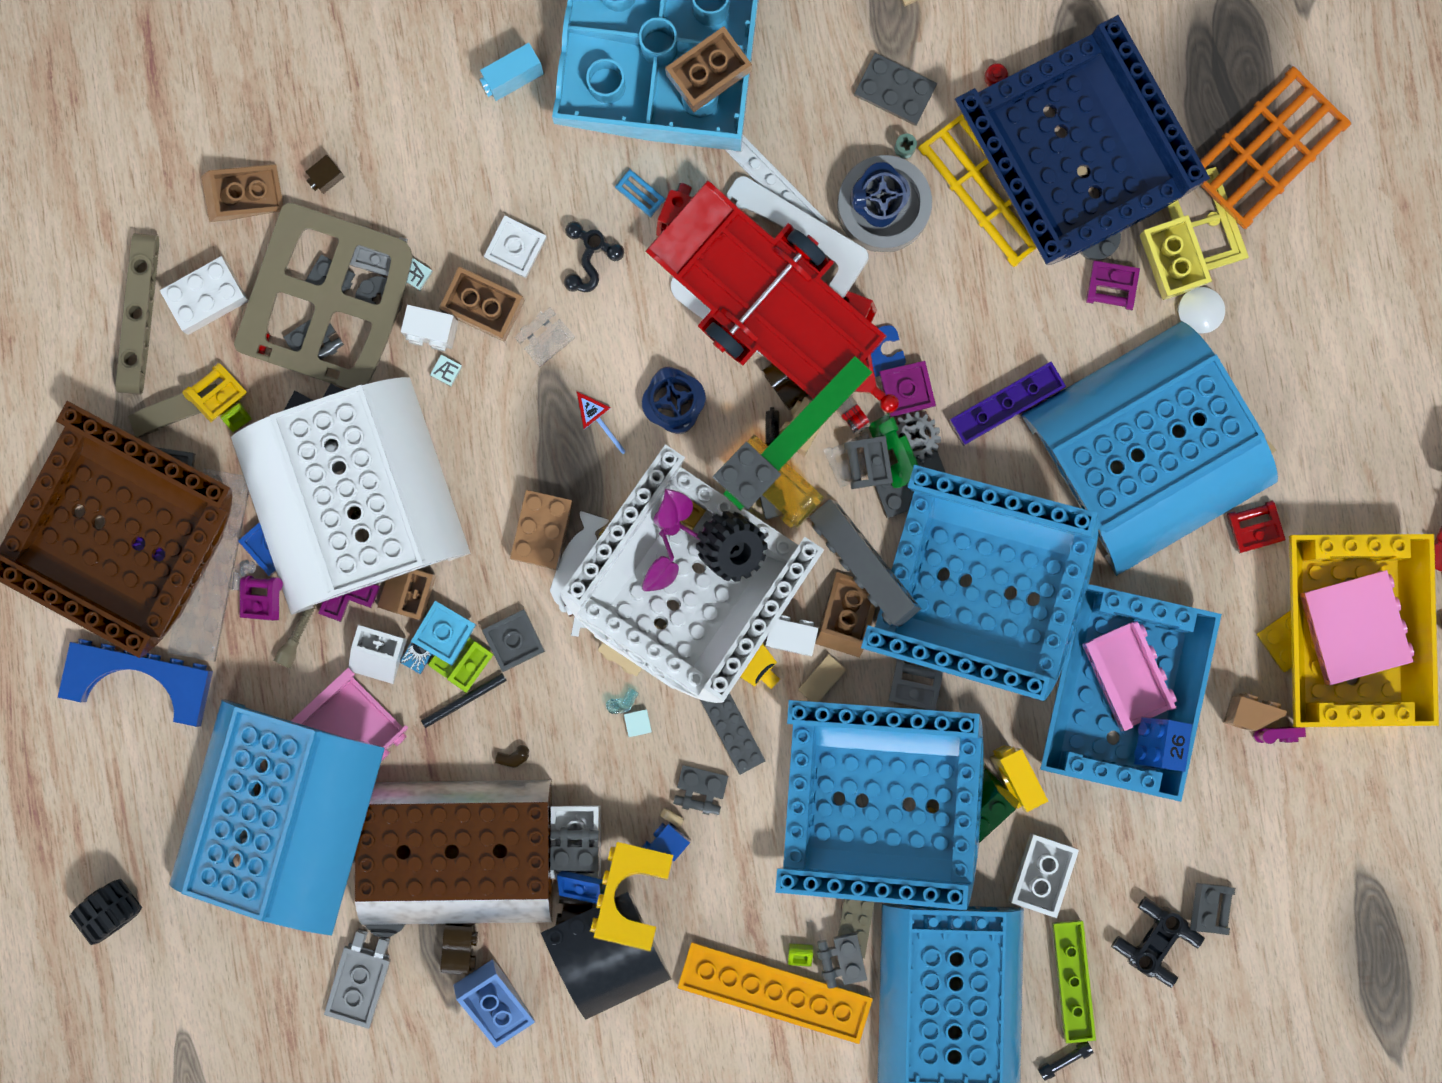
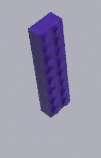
M1051 361L951 418L949 422L964 446L1064 389L1066 385Z

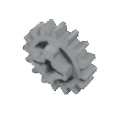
M919 412L915 413V417H911L909 413H906L905 420L901 417L898 418L899 425L897 426L899 430L896 431L899 438L907 436L915 458H919L922 463L924 462V456L927 455L929 458H932V450L938 451L939 446L936 443L941 442V437L938 436L940 428H934L935 420L928 422V415L925 414L923 418H920ZM925 429L930 432L931 439L925 435ZM916 435H919V438L911 440V437L914 438Z

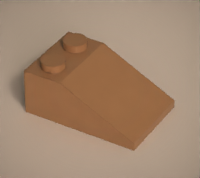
M276 164L209 170L201 176L209 222L228 221L280 212L283 206Z
M836 572L815 644L860 658L864 650L861 646L867 625L871 626L876 607L867 598L869 595L865 588L861 589L853 580L854 577Z

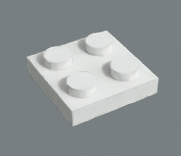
M504 215L484 258L526 279L547 236Z

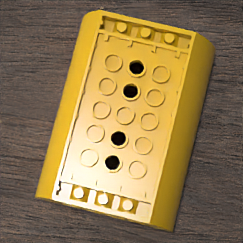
M1434 534L1290 535L1293 727L1439 726ZM1387 570L1394 580V588H1392L1394 596L1400 601L1401 610L1399 614L1401 620H1404L1408 632L1405 634L1407 642L1411 643L1414 650L1413 662L1358 677L1354 685H1349L1346 681L1325 685L1299 593L1344 582L1347 578L1356 579L1377 573L1378 571Z

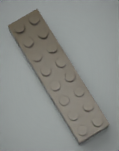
M844 899L838 936L857 932L862 957L865 959L874 902Z

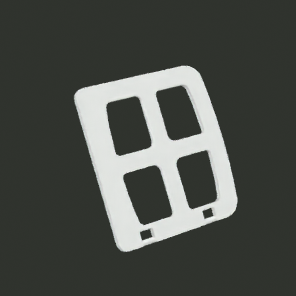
M748 177L737 178L726 195L729 200L734 198L738 201L736 206L740 210L747 209L759 214L783 228L789 223L794 229L800 231L805 236L810 235L819 243L818 247L823 253L838 265V272L829 286L844 299L868 262L869 254L866 249ZM673 277L671 291L674 297L693 313L704 319L711 310Z

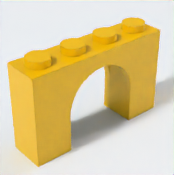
M1003 745L993 750L994 755L990 759L1005 788L1019 801L1017 809L1022 807L1025 812H1029L1049 802L1022 749Z
M620 842L616 843V847L611 846L608 861H612L610 871L605 870L602 884L606 885L604 894H599L596 908L600 909L598 918H593L590 932H594V938L651 952L656 927L631 921L623 917L615 905V891L621 881L636 874L668 881L673 855Z

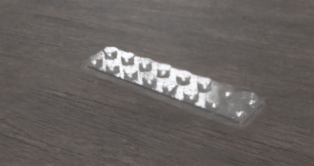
M204 468V474L231 488V512L219 546L182 615L172 627L167 653L216 662L249 489L243 475Z

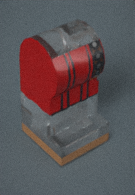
M851 395L836 410V413L856 436L869 427L871 423L852 397L853 395Z

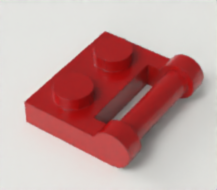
M1273 500L1265 502V505L1238 513L1235 511L1227 513V519L1231 526L1239 554L1286 540ZM1268 514L1270 517V521L1241 528L1239 524L1240 521Z

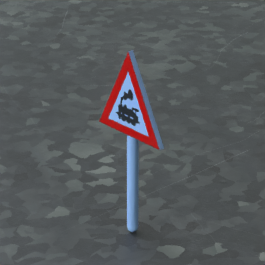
M577 392L583 428L586 429L594 421H597L618 450L624 454V448L600 418L611 407Z

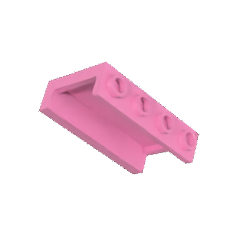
M1138 621L1130 622L1082 644L1120 731L1133 728L1134 725L1141 722V717L1152 718L1168 710L1175 709V702H1177L1173 690H1168L1165 683L1167 676L1163 668H1158L1155 661L1157 658L1155 649L1152 645L1149 646L1146 641L1147 631L1142 623L1139 624Z

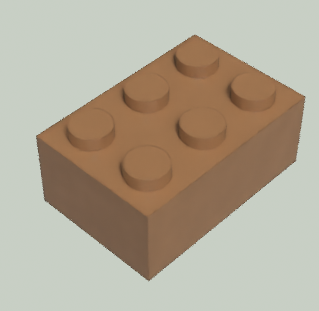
M723 26L665 67L667 77L694 113L751 73L752 64Z
M458 267L439 310L442 313L453 315L460 322L505 342L525 300L523 296L462 267Z
M526 490L510 559L558 570L574 502L569 499Z

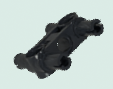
M1145 896L1140 901L1138 908L1153 918L1154 924L1139 946L1135 947L1122 937L1117 936L1111 947L1128 959L1127 962L1147 977H1155L1172 988L1177 982L1178 976L1162 966L1163 959L1177 938H1182L1198 949L1205 937L1197 931L1190 930L1187 920L1168 907H1160ZM1174 916L1176 918V925L1168 929L1166 920ZM1143 956H1149V965L1141 968L1139 965L1140 959Z

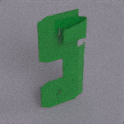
M888 413L872 422L869 430L872 438L886 436L888 450L893 448L898 463L891 466L893 488H900L909 483L914 465H919L907 436L898 437L896 431L899 429L894 417L890 418Z

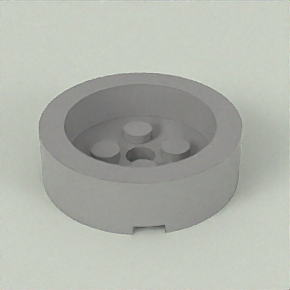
M879 155L865 159L853 167L842 182L837 203L838 218L846 235L864 249L872 252H895L912 244L921 235L929 220L932 209L930 186L923 173L915 165L903 158ZM876 162H886L893 166L907 180L910 187V196L907 204L901 209L895 220L885 227H875L869 224L863 216L854 210L851 203V191L855 183L860 180L865 170ZM884 176L887 188L894 190L893 180L889 176ZM873 180L868 184L866 191L872 188ZM881 191V194H877L875 197L880 199V196L886 192ZM895 199L889 201L890 207L894 203ZM866 200L867 208L872 213H877L874 201Z

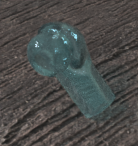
M629 688L623 698L609 699L606 702V709L611 714L628 712L639 693Z

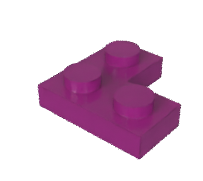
M373 584L324 601L318 614L342 622L349 601L372 608L380 586Z

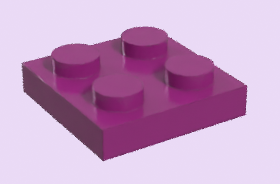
M926 361L879 372L884 393L893 394L899 400L897 410L889 413L890 417L936 406Z

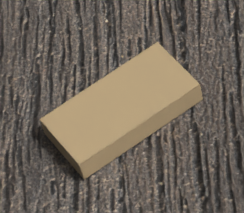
M828 654L798 690L811 702H819L846 669Z

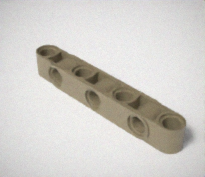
M134 233L132 236L116 375V391L118 393L141 395L144 390L159 254L158 235ZM146 262L148 266L147 270L143 273H139V265L141 263ZM138 308H141L142 316L138 319H134V311ZM136 354L137 362L129 366V357Z

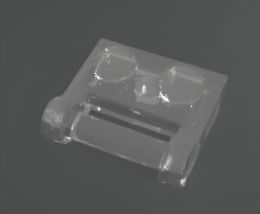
M867 431L860 433V436L847 442L870 439ZM844 443L832 449L830 447L824 449L823 451L839 487L843 488L852 482L849 459L838 464L835 457L847 452L844 448ZM864 452L858 454L861 479L868 476Z

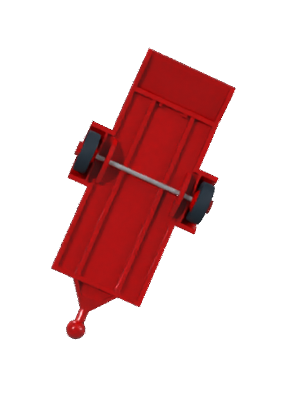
M707 180L645 251L711 310L698 327L713 341L712 344L722 353L725 351L742 366L758 351L812 399L856 356L872 371V374L855 392L872 394L880 401L881 409L887 413L896 411L899 406V400L895 395L885 394L877 387L871 354L887 336L820 279L834 262L826 258L823 251L818 247L819 243L810 235L805 236L800 231L794 229L789 223L773 238Z

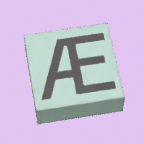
M413 258L407 283L421 291L433 271Z
M440 355L430 376L452 387L462 365Z

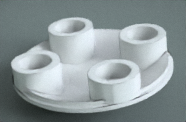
M1198 287L1187 292L1182 297L1177 308L1180 320L1191 326L1198 334L1209 333L1220 326L1225 316V305L1221 296L1214 290L1206 287Z

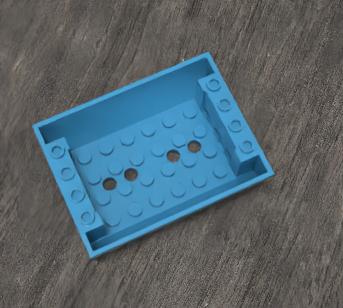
M1088 584L1068 657L1060 674L1040 770L1182 802L1222 614ZM1133 621H1138L1139 624L1142 623L1148 634L1145 637L1149 646H1153L1157 654L1155 661L1158 668H1163L1167 676L1165 681L1168 690H1173L1177 699L1175 709L1168 710L1152 718L1193 724L1185 772L1156 769L1134 764V753L1137 747L1140 723L1134 725L1129 730L1120 731L1117 722L1112 718V711L1082 646L1083 643ZM1111 731H1116L1119 735V741L1114 745L1109 744L1107 741V734Z
M882 904L878 1083L1021 1082L1024 908L968 906L967 910L904 904ZM955 952H959L963 956V962L957 966L950 963V956ZM953 977H960L963 984L958 990H953L949 987V981ZM956 1025L961 1028L962 1032L960 1037L953 1039L948 1036V1030L951 1026ZM952 1050H957L961 1053V1058L957 1063H951L947 1059L948 1053Z

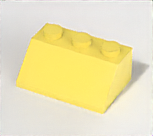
M1189 215L1146 229L1139 235L1162 300L1184 294L1212 282Z

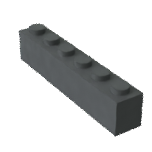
M829 499L809 517L814 523L811 525L818 535L821 536L823 534L827 539L826 546L834 554L838 553L841 557L839 560L841 565L847 571H852L855 575L853 578L855 583L861 589L865 588L869 593L867 598L875 607L879 606L884 613L881 615L889 625L893 624L901 627L922 609L838 502Z

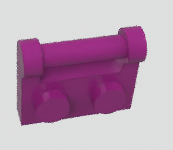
M1093 261L1086 303L1093 304L1094 302L1122 306L1126 310H1133L1140 268ZM1099 286L1128 291L1127 298L1096 293V288Z
M250 575L242 576L240 579V618L279 620V591L283 587L282 579L276 577L259 579ZM252 588L268 589L267 595L252 594Z
M1305 727L1264 728L1253 733V739L1257 743L1273 744L1277 739H1279V742L1284 743L1299 742V737H1306Z

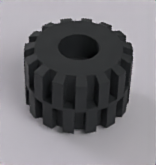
M723 511L722 516L718 514L713 515V520L710 523L706 521L702 525L705 527L704 531H699L697 538L700 539V542L696 543V549L700 552L698 554L699 558L715 574L726 581L732 579L734 582L741 581L742 576L746 579L751 577V572L753 570L757 572L761 567L758 565L759 562L765 561L766 558L763 551L768 548L767 543L764 541L766 538L764 533L738 512L734 511L732 514L730 511Z
M118 879L91 893L72 911L69 917L88 943L94 945L102 942L125 926L139 914L143 907L123 880Z

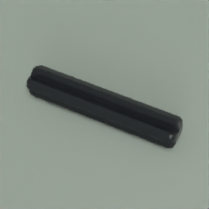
M770 407V411H766L765 414L766 446H769L780 435L779 411L775 410L774 407Z

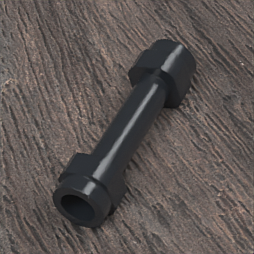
M1088 1041L1076 1045V1050L1050 1065L1045 1063L1038 1068L1043 1080L1046 1081L1055 1077V1072L1081 1057L1086 1059L1094 1052Z

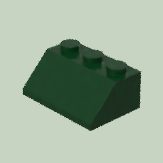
M987 768L984 769L979 843L1012 814L1019 804V801Z

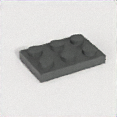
M875 53L854 96L917 126L937 83Z
M932 451V458H929L927 455L924 456L923 463L919 458H916L919 466L946 473L938 451ZM892 483L875 486L887 519L909 511L914 491L908 488V484L900 488H893Z

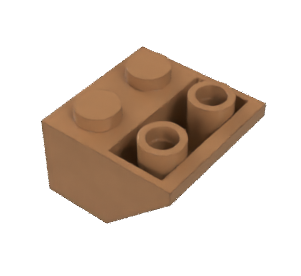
M414 570L386 580L377 608L423 621L436 576Z
M1240 693L1239 696L1231 697L1223 723L1244 730L1257 731L1286 716L1287 711L1280 709L1281 704L1264 700L1261 703L1258 702L1259 697Z

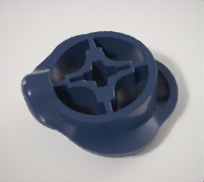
M876 162L870 165L860 180L855 183L851 191V203L854 210L863 216L869 224L875 227H885L895 220L898 213L907 204L910 196V187L907 180L893 166L886 162ZM884 176H889L893 180L894 190L887 188ZM873 180L872 188L866 191L868 184ZM881 191L886 192L880 196V199L875 197L877 194H881ZM895 199L892 206L888 209L889 201ZM866 200L874 201L877 213H872L867 208Z
M663 367L653 376L648 388L644 392L642 409L645 416L652 423L661 426L671 433L684 434L694 426L700 412L704 408L706 401L705 390L697 379L685 374L683 371L673 367ZM673 384L684 386L690 392L677 391ZM666 386V395L659 398L660 401L654 402L659 390ZM671 392L677 400V410L672 401H670ZM693 399L691 408L682 415L681 407L688 403V400ZM658 409L670 410L673 412L674 417L665 416Z

